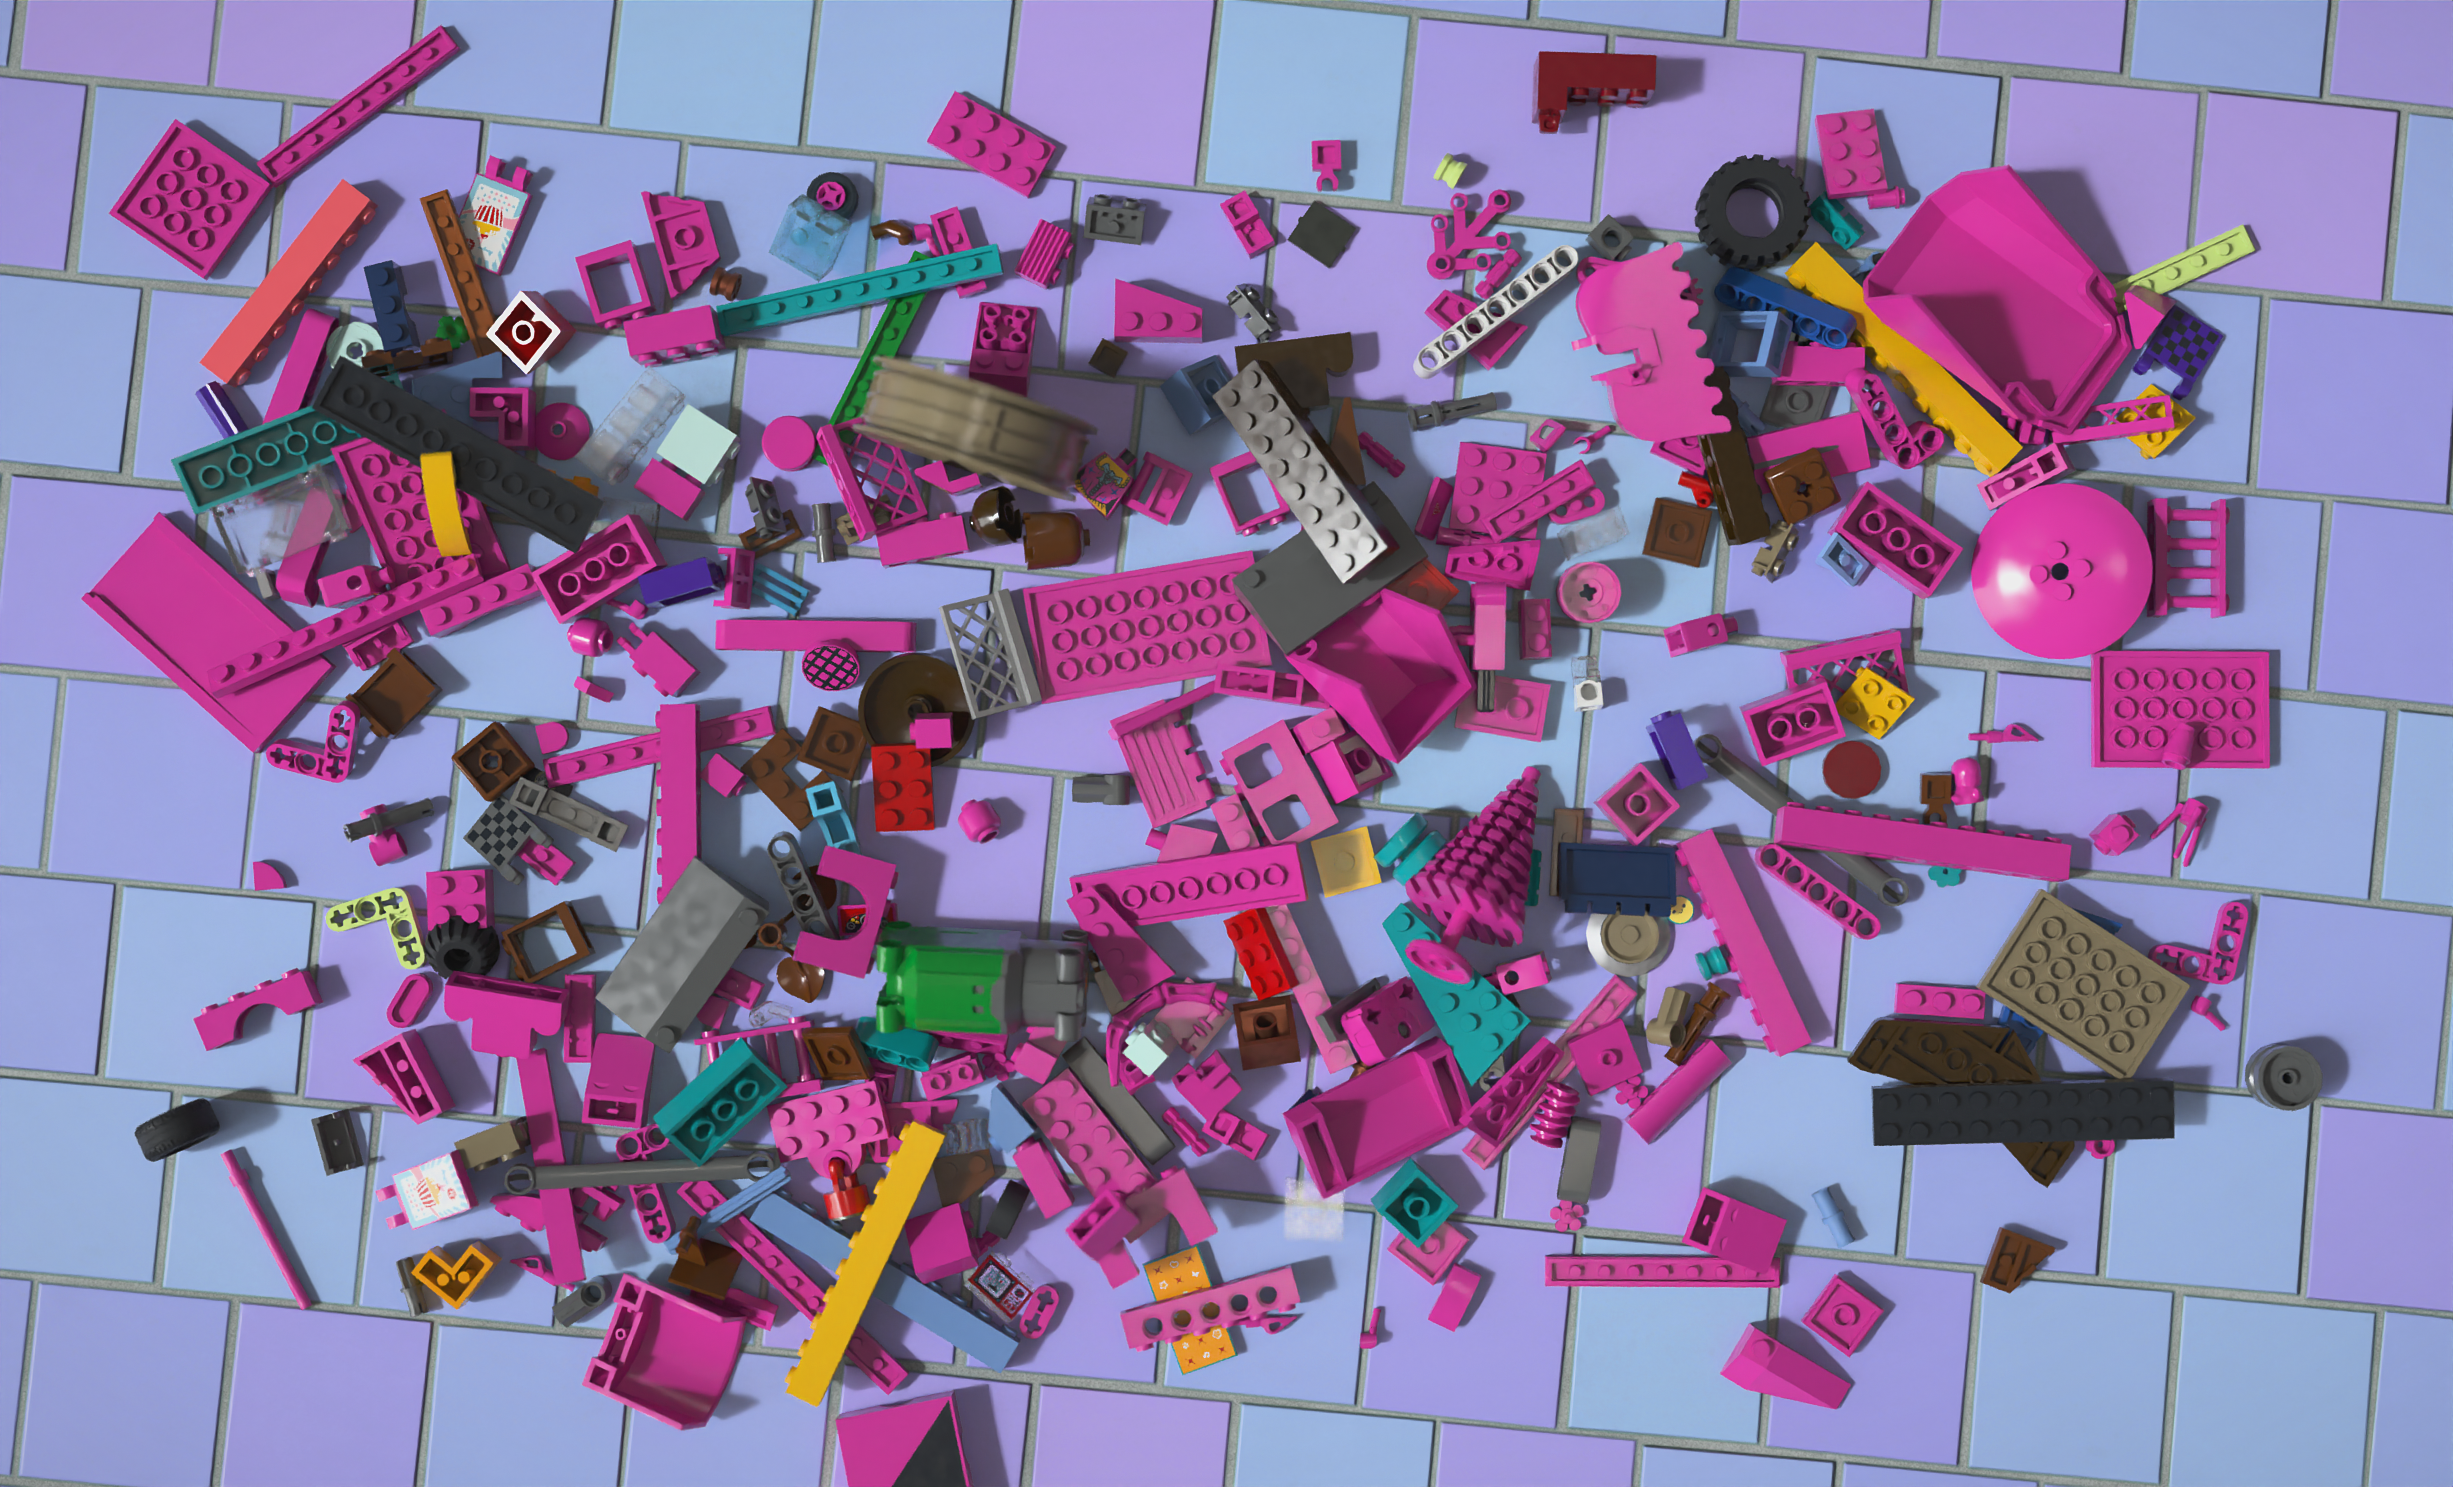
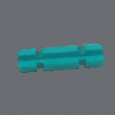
M1533 849L1530 855L1531 870L1529 871L1528 896L1524 905L1535 907L1538 905L1539 898L1537 890H1539L1541 867H1539V862H1541L1542 852Z

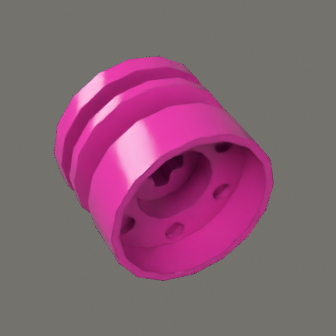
M1594 561L1577 563L1566 569L1559 578L1556 587V599L1562 612L1572 620L1582 623L1600 622L1611 616L1618 607L1621 598L1620 582L1616 574L1606 565ZM1585 584L1588 588L1594 589V593L1590 595L1591 600L1589 601L1586 597L1580 596V592L1584 590L1583 585Z

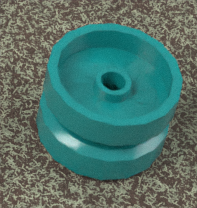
M1418 812L1373 857L1383 868L1391 866L1400 858L1402 861L1393 870L1392 876L1402 886L1413 875L1418 874L1429 861H1432L1435 858L1434 855L1447 841L1437 830L1429 832L1420 840L1418 837L1427 828L1428 821Z

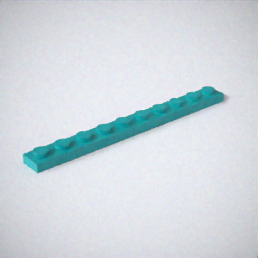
M992 244L716 306L721 335L729 336L1004 275L999 246Z

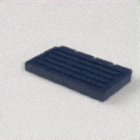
M1563 842L1558 845L1559 902H1565L1566 913L1586 914L1589 903L1591 904V914L1615 915L1616 905H1619L1620 915L1644 916L1645 906H1648V916L1670 917L1671 907L1677 905L1675 848Z

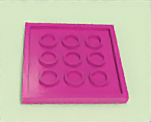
M175 119L109 214L194 273L208 280L273 188V185Z

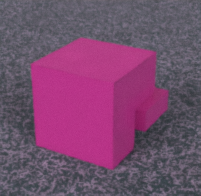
M1217 1049L1196 1070L1187 1063L1171 1078L1178 1092L1208 1122L1243 1090L1237 1078L1230 1072L1231 1068L1225 1057Z

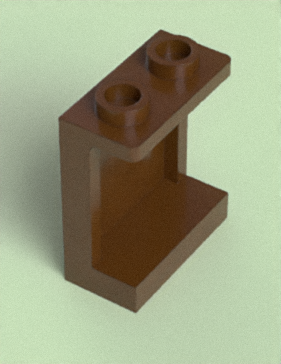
M394 647L386 655L389 659L354 694L349 693L345 697L348 701L358 706L360 718L364 716L371 723L369 726L370 730L381 739L383 737L395 739L443 690L402 649Z

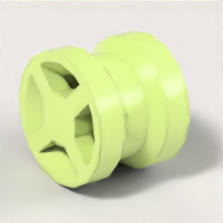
M1447 153L1433 178L1437 181L1443 180L1447 182L1448 187L1454 189L1468 164L1463 161L1457 162L1453 159V155Z

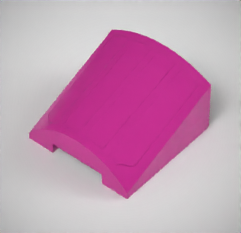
M624 1273L614 1298V1302L618 1304L597 1357H592L582 1385L676 1429L684 1431L705 1427L714 1413L733 1372L741 1348L747 1316Z

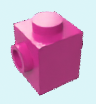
M2111 814L2089 836L2095 841L2093 843L2094 846L2102 854L2119 856L2139 834L2134 830L2136 825L2126 815Z

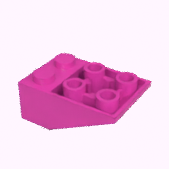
M979 303L969 366V380L1027 398L1037 318L1036 307Z
M597 1033L585 1090L582 1123L638 1129L647 1126L655 1044L644 1037Z
M1703 1187L1682 1242L1766 1275L1787 1220Z

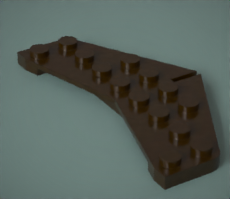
M1880 1017L1870 1024L1847 1058L1848 1063L1862 1071L1872 1074L1877 1073L1913 1085L2042 1081L2014 1029L1999 1051H1996V1048L2010 1029L2009 1026ZM2074 1141L2002 1143L2031 1177L2046 1188H2048L2075 1147Z

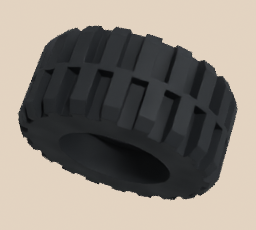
M1754 154L1752 158L1748 159L1744 155L1737 157L1734 162L1728 161L1723 164L1706 182L1695 206L1697 215L1694 218L1695 227H1699L1698 237L1700 242H1706L1708 246L1706 251L1710 256L1715 253L1720 258L1719 263L1724 266L1730 263L1734 267L1741 269L1749 268L1750 272L1759 271L1763 267L1768 269L1775 266L1779 261H1783L1801 242L1809 226L1807 221L1811 217V208L1807 207L1810 197L1808 191L1803 192L1801 188L1804 185L1803 180L1800 176L1796 179L1792 176L1791 173L1794 169L1788 164L1783 168L1778 165L1779 159L1771 157L1768 161L1763 159V155ZM1746 188L1756 189L1772 199L1776 205L1779 220L1775 230L1770 235L1760 239L1748 238L1738 233L1731 226L1726 215V205L1731 195L1736 191Z

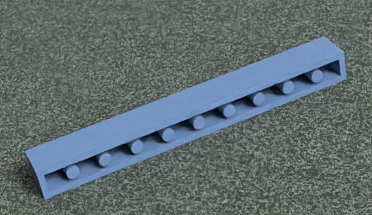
M780 1187L760 1201L749 1219L750 1221L835 1273L842 1258H849L852 1248L848 1247L854 1232L850 1235L842 1230L843 1225L839 1221H832L828 1217L824 1219L816 1214L817 1208L805 1201L800 1204L791 1198L793 1194L783 1187ZM891 1254L872 1295L1001 1374L1021 1340L1017 1337L1018 1332L1006 1324L999 1326L991 1321L993 1317L980 1308L975 1311L966 1306L968 1301L960 1295L953 1293L950 1296L941 1290L943 1286L937 1281L923 1284L915 1274L914 1267L904 1262L902 1265H899L891 1260L893 1257Z

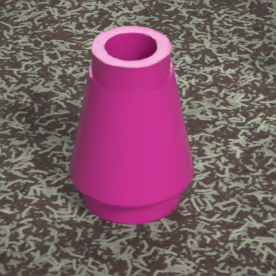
M2178 724L2177 729L2161 753L2163 764L2178 770H2184L2186 765L2190 764L2195 733L2193 727Z

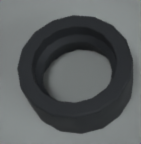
M1009 1180L989 1220L986 1231L1006 1240L1029 1195L1030 1189L1013 1180Z

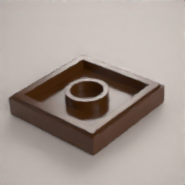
M1656 497L1641 555L1698 569L1713 511Z
M818 706L796 760L852 781L867 744L859 721Z
M853 1026L805 1028L801 1033L823 1081L871 1080L874 1076L875 1071Z

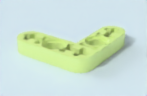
M403 888L386 889L330 908L326 914V924L331 930L337 932L351 930L386 918L401 965L411 970L419 969L427 963L425 941L409 892ZM393 893L396 896H402L403 901L399 903L400 908H397L396 905L383 907L381 903L392 900L394 898ZM366 901L372 902L376 907V912L371 918H366L361 912V907ZM338 911L341 914L354 912L355 917L345 919L343 921L344 926L334 921V918L338 916ZM403 920L409 921L412 925V932L407 937L401 936L397 929L398 924ZM416 938L417 943H412L411 946L414 952L420 953V957L416 959L417 964L414 961L407 960L411 950L409 945L402 946V942L411 941Z

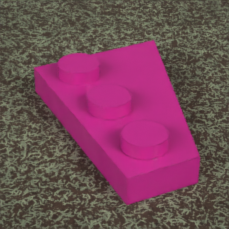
M1444 290L1424 313L1442 330L1446 331L1478 306L1470 300ZM1491 312V314H1492L1493 316H1496V317H1501V316H1502V315L1499 314V313H1496V312L1492 313V312ZM1509 320L1470 349L1468 353L1489 371L1527 330L1528 326L1521 323L1516 324ZM1467 324V328L1471 333H1480L1478 326Z
M1541 539L1449 547L1444 576L1472 582H1505L1506 587L1530 591Z

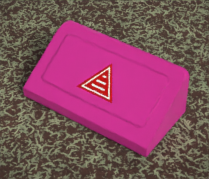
M1439 477L1434 478L1413 531L1415 535L1431 541L1436 537L1453 493V487Z

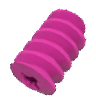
M1548 1081L1546 1085L1553 1092H1543L1542 1096L1549 1102H1540L1538 1104V1107L1545 1112L1544 1114H1534V1117L1540 1121V1124H1530V1128L1536 1132V1135H1530V1137L1537 1143L1557 1149L1563 1146L1561 1138L1565 1137L1568 1133L1565 1127H1569L1572 1123L1570 1117L1576 1113L1574 1106L1580 1103V1098L1577 1096L1580 1094L1568 1085Z

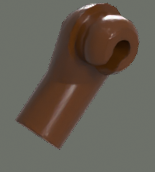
M891 219L870 226L874 240L891 235L897 238L902 246L908 245L913 241L912 229L898 220Z

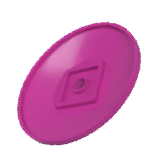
M2066 483L2048 484L2027 490L1999 508L1989 519L1977 540L1971 566L1974 596L1983 617L1990 627L2015 648L2028 654L2048 659H2073L2087 656L2110 646L2120 639L2141 615L2150 594L2153 577L2152 555L2146 535L2127 508L2111 496L2097 489ZM2057 563H2064L2069 569V574L2064 580H2057L2052 575V568Z

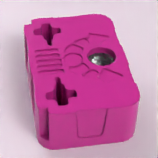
M1407 976L1384 985L1342 1015L1341 1023L1362 1062L1367 1066H1372L1392 1058L1397 1052L1413 1043L1425 1032H1428L1434 1027L1435 1019L1412 979L1408 980Z

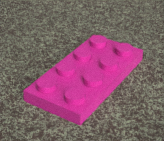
M954 91L927 139L929 145L1028 199L1056 151L1055 145Z

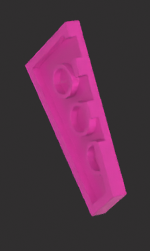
M1093 885L1066 900L1081 928L1088 932V940L1124 1002L1176 974V971L1159 956L1151 945L1147 944L1134 927L1125 921Z
M1543 1036L1458 1121L1497 1148L1565 1055V1052Z

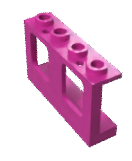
M1283 719L1221 752L1224 758L1219 762L1226 775L1233 774L1238 784L1233 786L1240 801L1247 800L1252 810L1248 811L1247 814L1255 827L1259 825L1262 827L1265 836L1261 837L1265 846L1298 841L1299 844L1339 822ZM1268 743L1282 765V773L1253 789H1249L1240 776L1234 761L1237 757L1255 747ZM1296 794L1307 811L1311 822L1308 826L1282 840H1276L1265 822L1262 812L1280 800Z

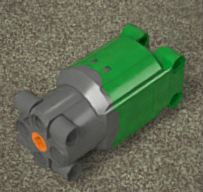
M893 921L885 924L883 932L879 936L877 942V971L886 973V983L882 990L879 991L876 1002V1030L879 1032L896 1033L904 1028L923 1031L1014 1034L1024 1026L1054 1028V1037L1060 1041H1077L1081 1038V1027H1085L1087 992L1090 974L1088 932L1070 929L1062 932L1061 941L1028 939L1023 932L1017 930L931 926L913 927L909 922Z

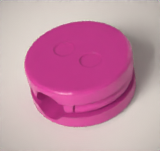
M782 416L773 420L766 427L762 436V449L766 458L774 466L783 471L794 472L806 468L814 460L812 456L818 441L815 431L806 421L796 416Z

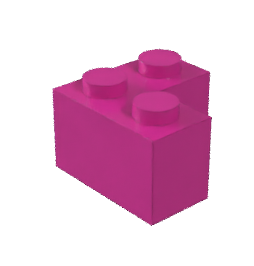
M470 387L469 417L478 422H499L498 442L513 451H535L536 393L530 388Z
M1028 1027L1026 1032L1031 1035L1025 1044L1020 1042L1017 1045L1010 1059L1015 1062L1012 1069L1044 1085L1067 1042L1055 1039L1054 1028Z

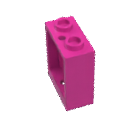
M631 240L575 257L595 323L601 329L613 330L621 327L624 321L650 317V313L656 311L637 247ZM629 260L642 301L603 314L590 272Z
M1250 451L1209 468L1236 535L1243 533L1244 537L1259 532L1258 526L1269 522L1273 526L1287 520L1285 515L1290 513L1288 504L1266 474L1280 508L1240 524L1222 479L1259 464Z
M1031 1136L1015 1147L1017 1151L1013 1154L1012 1158L1045 1218L1048 1219L1073 1205L1075 1197L1042 1137L1035 1140Z

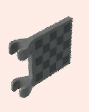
M501 794L488 806L463 839L493 865L507 881L519 885L523 881L524 875L510 865L531 838L538 845H543L545 848H549L554 839L517 807L509 804V800Z

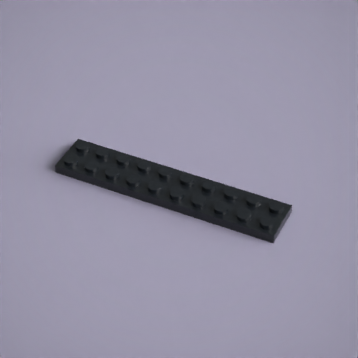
M339 356L312 406L316 411L421 469V454L451 452L456 472V488L575 554L578 553L605 504V501L343 356Z
M2172 1078L1871 1086L1874 1146L2175 1139L2174 1080Z

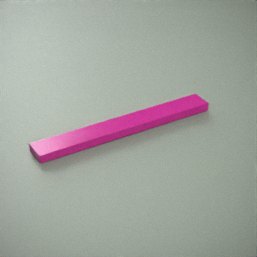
M440 25L256 164L271 184L277 188L461 49L446 29Z
M771 706L700 722L701 752L776 735L777 731ZM660 732L543 759L549 788L559 787L659 763L661 761L660 758L656 757V741L660 740Z
M1614 974L1554 1043L1565 1052V1055L1496 1148L1475 1134L1462 1151L1485 1170L1539 1108L1538 1104L1546 1100L1542 1096L1543 1092H1553L1546 1085L1547 1082L1561 1083L1576 1066L1567 1041L1615 1020L1636 997L1637 993Z
M547 1049L533 1050L528 1059H516L535 1167L567 1165ZM571 1188L539 1190L555 1286L587 1280Z
M1545 1256V1286L1780 1288V1258L1773 1257L1768 1272L1764 1275L1720 1257Z

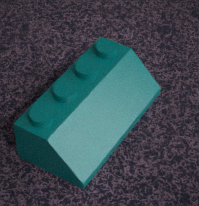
M740 1037L652 1118L662 1134L700 1167L788 1086L760 1054Z

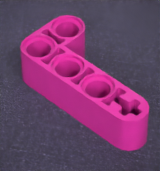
M1854 368L1847 374L1845 378L1846 388L1883 455L1889 462L1902 469H1911L1942 447L1944 435L1939 428L1925 421H1917L1909 427L1905 425L1885 386L1877 375L1863 368ZM1879 402L1878 409L1873 412L1874 406ZM1892 425L1891 432L1886 435L1887 429ZM1929 432L1927 439L1923 441L1924 435ZM1905 449L1903 456L1899 458L1900 452Z
M318 487L312 488L276 578V588L284 601L310 608L316 605L320 593L317 575L344 508L345 496L343 494Z
M656 1123L620 1136L616 1142V1152L620 1162L654 1160L652 1152L663 1149L672 1142L667 1138L663 1143L656 1142L653 1138V1131L659 1127ZM627 1138H633L637 1141L638 1149L636 1153H631L626 1149L625 1142ZM662 1183L628 1185L647 1239L652 1243H663L675 1233L676 1223ZM647 1193L653 1194L657 1198V1206L655 1208L646 1206L644 1198ZM661 1210V1215L650 1219L649 1215H653ZM658 1224L660 1226L665 1225L666 1230L662 1233L656 1232L654 1227Z

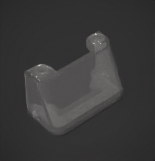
M324 463L315 464L306 468L308 474L301 472L296 474L297 477L246 498H238L236 502L227 505L221 503L209 508L238 574L248 573L249 578L266 572L265 566L328 540H331L332 543H337L349 537L347 532L351 531L352 528L330 465Z

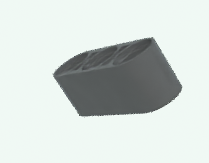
M1571 1116L1572 1123L1567 1131L1557 1199L1587 1204L1600 1138L1601 1120Z

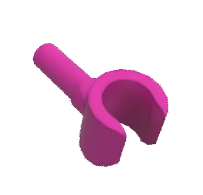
M925 223L915 225L914 230L917 241L926 240L933 257L941 256L934 243L931 227Z
M1607 425L1593 435L1578 437L1574 440L1573 445L1580 440L1586 441L1588 444L1587 448L1579 453L1586 454L1590 450L1591 445L1611 432V429Z
M615 599L606 602L607 605L621 609L638 620L642 619L649 610L648 607L636 599L631 606Z
M2196 995L2191 1004V1010L2204 1016L2220 1031H2223L2226 1026L2212 1012L2208 1011L2212 1001Z
M1374 1308L1369 1333H1360L1361 1349H1372L1377 1344L1376 1332L1380 1309Z

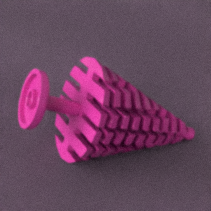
M1526 767L1521 775V780L1513 779L1506 786L1507 791H1501L1494 798V802H1490L1481 811L1479 817L1475 815L1469 822V828L1466 825L1456 834V838L1444 845L1445 849L1439 850L1434 855L1435 860L1429 861L1418 872L1416 877L1413 875L1405 883L1406 893L1413 903L1429 917L1432 910L1439 924L1446 927L1439 943L1426 939H1414L1405 949L1406 956L1416 966L1434 977L1455 984H1467L1470 982L1473 976L1472 966L1455 951L1462 935L1475 941L1479 937L1481 943L1493 946L1497 938L1501 947H1512L1514 939L1517 945L1523 941V925L1525 924L1526 916L1524 902L1527 901L1529 871L1531 870L1530 855L1533 851V839L1530 834H1535L1534 818H1536L1537 807L1534 803L1538 802L1539 790L1534 785L1537 784L1541 776L1540 771L1535 767Z

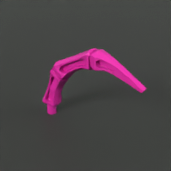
M1164 982L1160 986L1156 984L1133 1003L1114 1015L1112 1022L1107 1026L1106 1058L1111 1087L1119 1085L1123 1043L1129 1036V1031L1133 1029L1136 1022L1142 1016L1153 1009L1163 1007L1165 1003L1173 1004L1190 1001L1208 1005L1211 1004L1212 1000L1226 1004L1229 993L1217 989L1216 982L1191 984Z

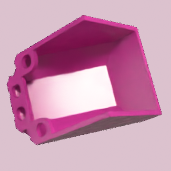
M1386 588L1286 657L1378 755L1396 764H1399L1420 742L1477 688L1441 611Z

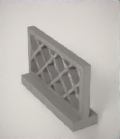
M1008 588L992 594L939 607L972 720L1019 707H1026L1042 700ZM988 602L991 615L987 621L975 614L980 603ZM957 609L967 615L962 627L952 622L949 611ZM971 618L984 626L979 638L966 631ZM989 629L998 635L999 643L996 649L983 641ZM962 636L975 643L970 656L960 649L959 642ZM979 647L993 654L987 666L974 659ZM997 657L1007 664L1008 670L1005 676L991 669ZM971 664L984 671L979 683L969 679L967 671ZM988 674L1001 682L996 694L983 687ZM1005 685L1015 691L1016 702L1009 703L1000 697ZM979 692L993 699L987 710L979 711L976 698ZM996 703H999V704L1002 705V706L995 707Z

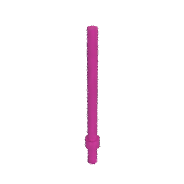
M231 1149L222 1153L221 1157L231 1175L229 1179L233 1187L237 1186L299 1307L303 1310L311 1306L312 1303L248 1182L250 1178L246 1170L241 1169Z

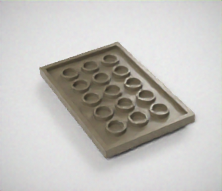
M2038 889L1976 988L2116 1079H2131L2191 985L2043 889Z

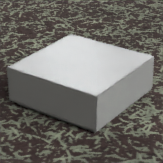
M266 568L255 570L254 573L263 599L274 601L281 598L276 588L274 571Z

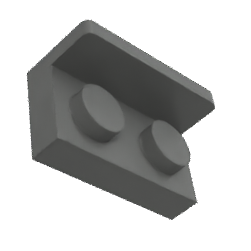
M1096 194L1094 197H1089L1086 206L1083 238L1141 245L1146 204L1140 203V200L1135 198H1124L1123 201L1112 200L1111 196Z

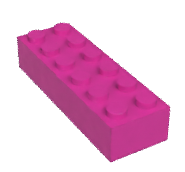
M1070 1066L1021 1104L1095 1200L1107 1188L1117 1196L1124 1193L1125 1197H1128L1136 1192L1134 1187L1148 1179H1150L1151 1183L1158 1180ZM1153 1204L1136 1208L1133 1212L1140 1222L1125 1238L1130 1244L1171 1212L1162 1206Z

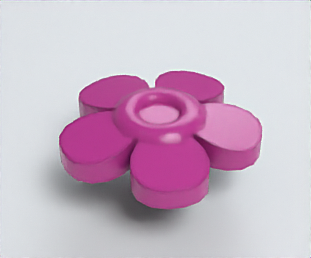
M1000 1051L996 1052L994 1056L987 1054L982 1059V1064L986 1066L983 1073L988 1078L997 1075L998 1080L1006 1081L1009 1078V1072L1014 1071L1012 1069L1014 1062L1006 1060L1007 1055Z
M1636 1075L1629 1078L1628 1083L1625 1080L1615 1085L1618 1091H1622L1615 1096L1618 1104L1624 1105L1629 1099L1628 1105L1630 1108L1636 1109L1641 1105L1639 1098H1646L1648 1096V1089L1646 1086H1639L1641 1082L1640 1077Z
M1561 1200L1559 1203L1561 1209L1553 1207L1550 1210V1217L1557 1220L1555 1228L1560 1232H1565L1568 1226L1573 1231L1578 1230L1581 1227V1222L1577 1218L1583 1216V1208L1580 1205L1572 1207V1202Z

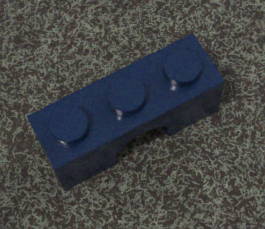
M393 260L363 267L384 352L391 351V355L395 357L401 351L414 350L415 352L421 350L415 322L411 320L404 301V295L408 293L401 266Z

